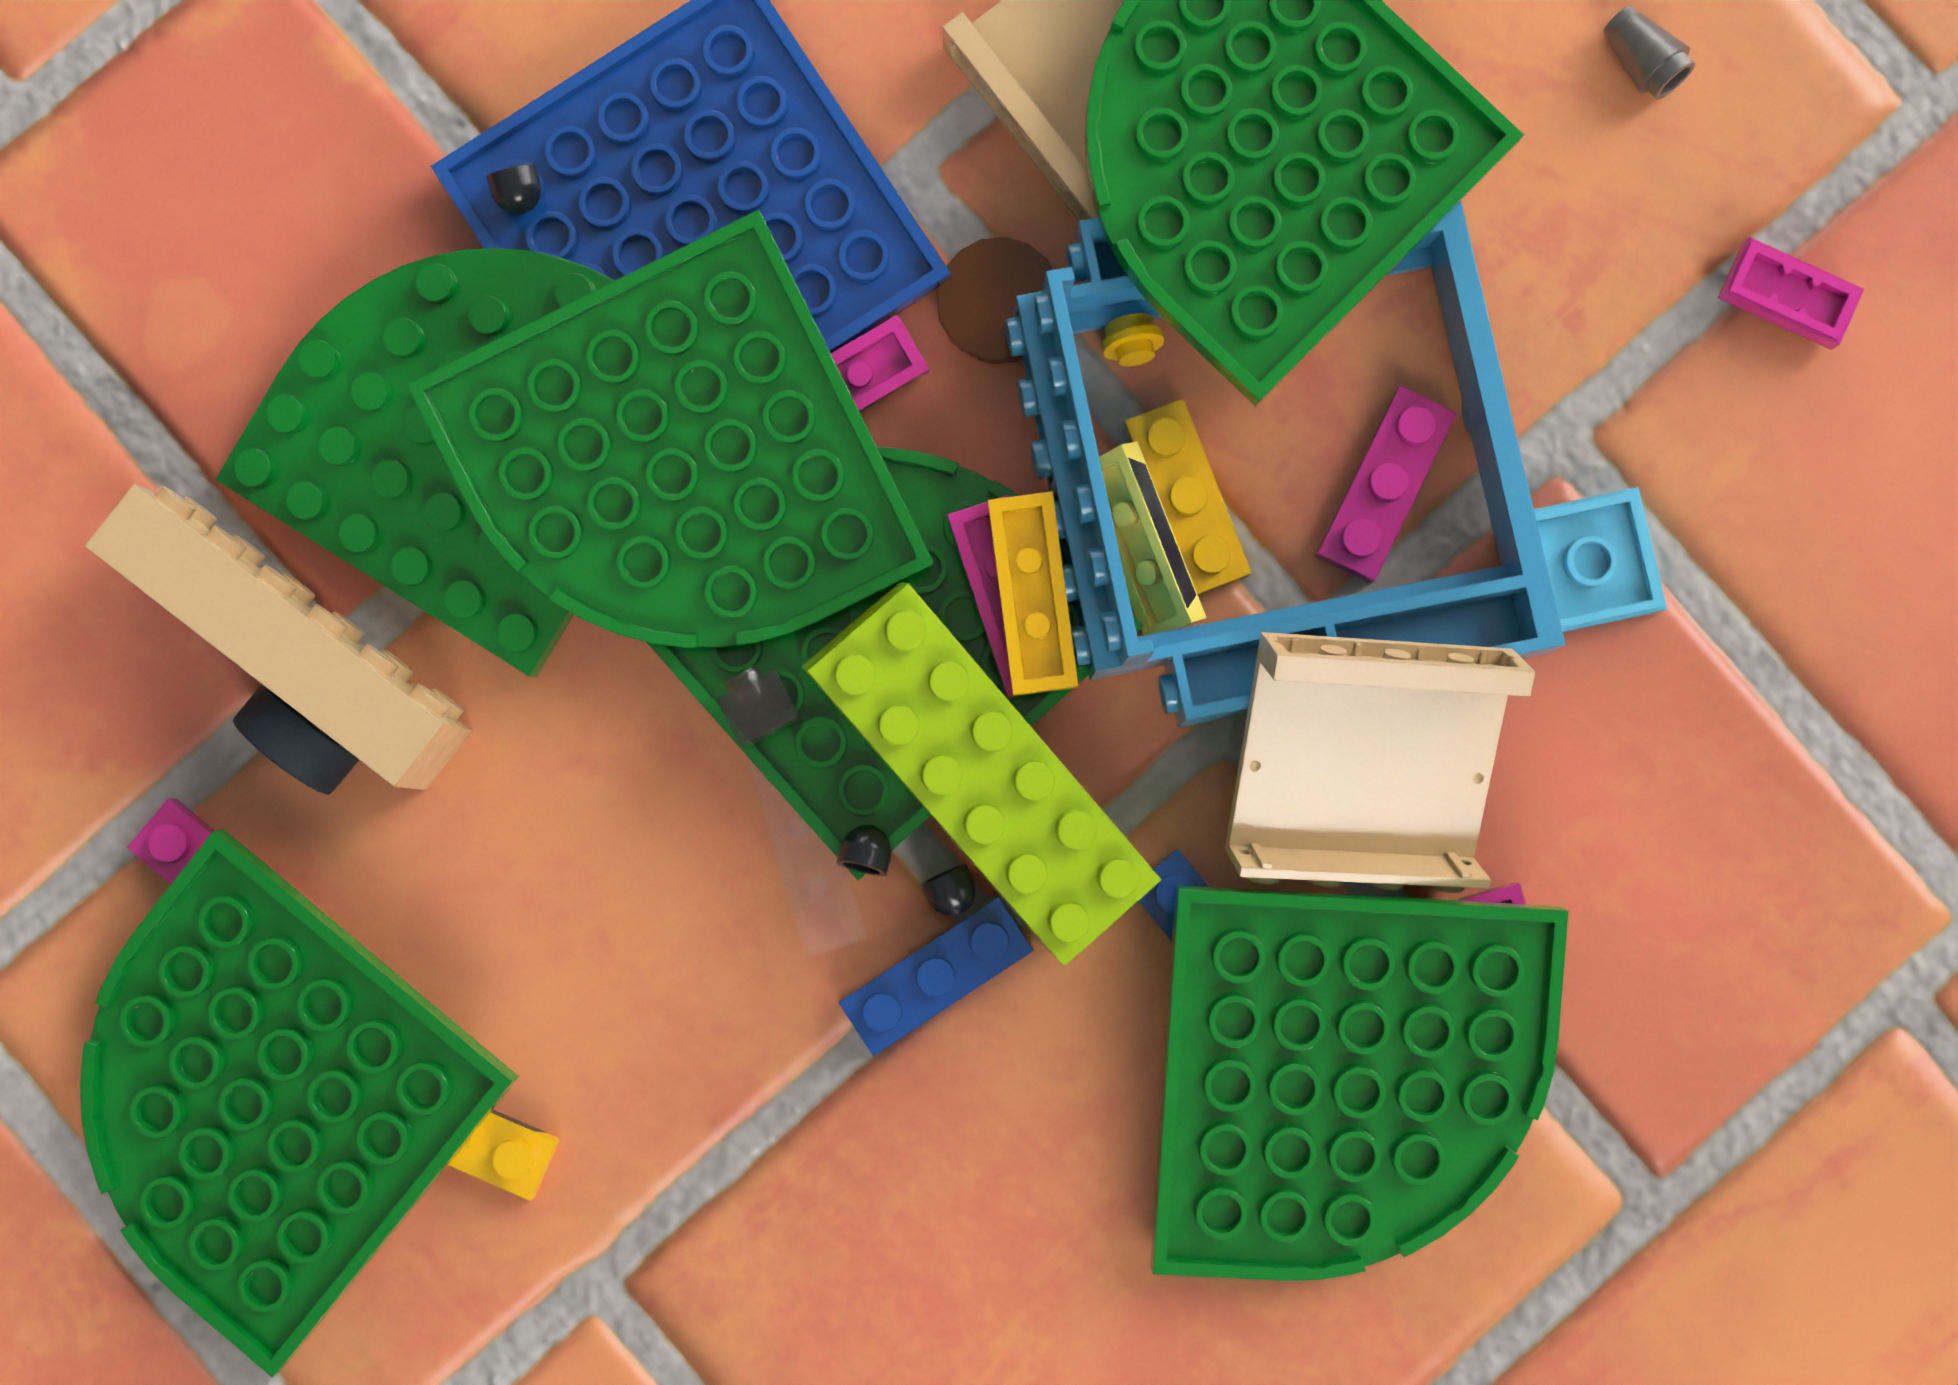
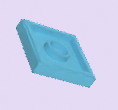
M1639 487L1534 509L1563 632L1667 610Z

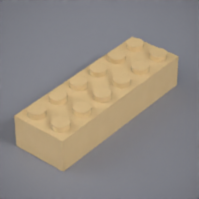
M134 484L86 543L85 547L394 787L427 790L473 731L458 719L464 712L463 708L435 688L430 691L419 683L415 686L408 681L415 672L387 650L383 649L380 652L369 644L363 646L359 643L365 633L350 620L336 611H333L331 614L317 604L314 607L310 605V602L316 595L298 580L285 572L281 575L267 565L261 567L260 565L267 557L240 536L235 534L232 537L219 527L213 526L217 518L200 504L187 496L181 498L165 486L158 493Z

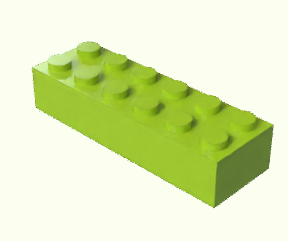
M898 582L802 666L805 672L1031 932L1063 966H1066L1162 880L909 583Z

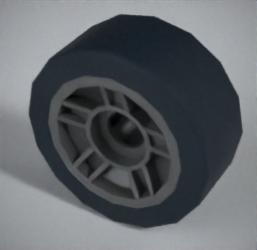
M263 684L233 718L237 730L264 756L282 770L318 792L327 795L332 793L359 761L357 757Z

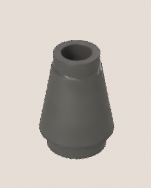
M1632 5L1618 12L1603 30V33L1610 40L1612 47L1640 93L1649 92L1656 100L1665 97L1676 89L1695 67V62L1688 56L1690 52L1689 46L1644 14L1639 13Z

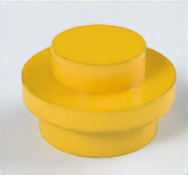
M1134 313L1118 317L1109 322L1104 328L1106 338L1102 341L1101 346L1105 358L1117 360L1121 366L1131 367L1152 360L1155 357V351L1164 344L1165 339L1163 330L1155 326L1151 315Z

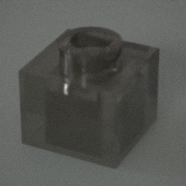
M759 666L740 673L724 683L728 694L716 700L739 744L745 749L802 719L775 669L763 675Z

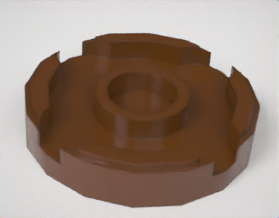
M1008 237L980 239L961 249L946 266L951 276L939 284L937 291L940 322L950 341L963 352L965 351L971 356L978 357V360L991 364L1018 362L1022 360L1021 355L1015 357L1010 355L1005 332V319L1013 318L1016 296L1042 291L1046 271H1051L1053 268L1048 259L1028 243Z

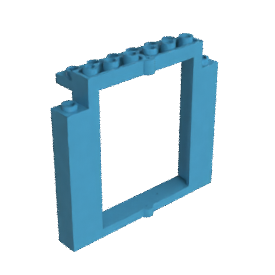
M1461 201L1387 276L1432 268L1462 396V417L1465 427L1471 435L1501 566L1137 637L1073 334L1104 329L1112 320L1128 314L1146 313L1151 315L1153 320L1162 317L1140 294L1121 267L1105 237L1099 218L1078 222L1074 244L1066 245L1067 268L1046 271L1042 291L1016 296L1013 318L1005 319L1006 338L1011 357L1022 356L1026 379L1017 381L1020 405L1024 418L1033 416L1035 418L1039 440L1030 442L1032 463L1036 478H1047L1049 492L1053 491L1058 534L1065 561L1063 571L1067 602L1074 603L1078 622L1077 627L1071 628L1076 666L1087 665L1089 680L1165 666L1166 675L1158 676L1159 695L1165 714L1175 713L1177 727L1179 728L1247 714L1261 632L1512 648L1522 659L1547 655L1566 645ZM1080 281H1082V283H1083V284L1073 285L1075 282H1080Z

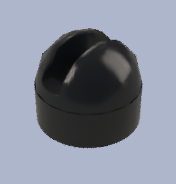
M534 164L514 166L486 176L494 202L508 213L525 214L534 209L540 199L541 182L536 165Z
M857 826L844 837L836 863L856 872L874 876H886L892 855L890 841L886 834L876 826Z
M966 863L946 870L920 884L931 907L945 915H957L965 912L972 905L976 892L974 879Z

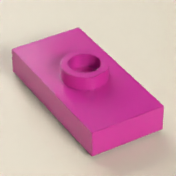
M1748 237L1742 242L1717 298L1832 350L1840 345L1864 288Z

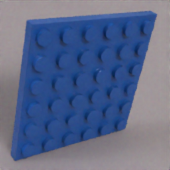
M690 0L430 166L483 248L529 250L561 257L589 267L614 281L759 209L830 353L892 318L938 288L942 281L951 276L945 263L770 0ZM536 165L541 182V196L534 209L525 214H511L501 209L491 196L486 176L514 166Z

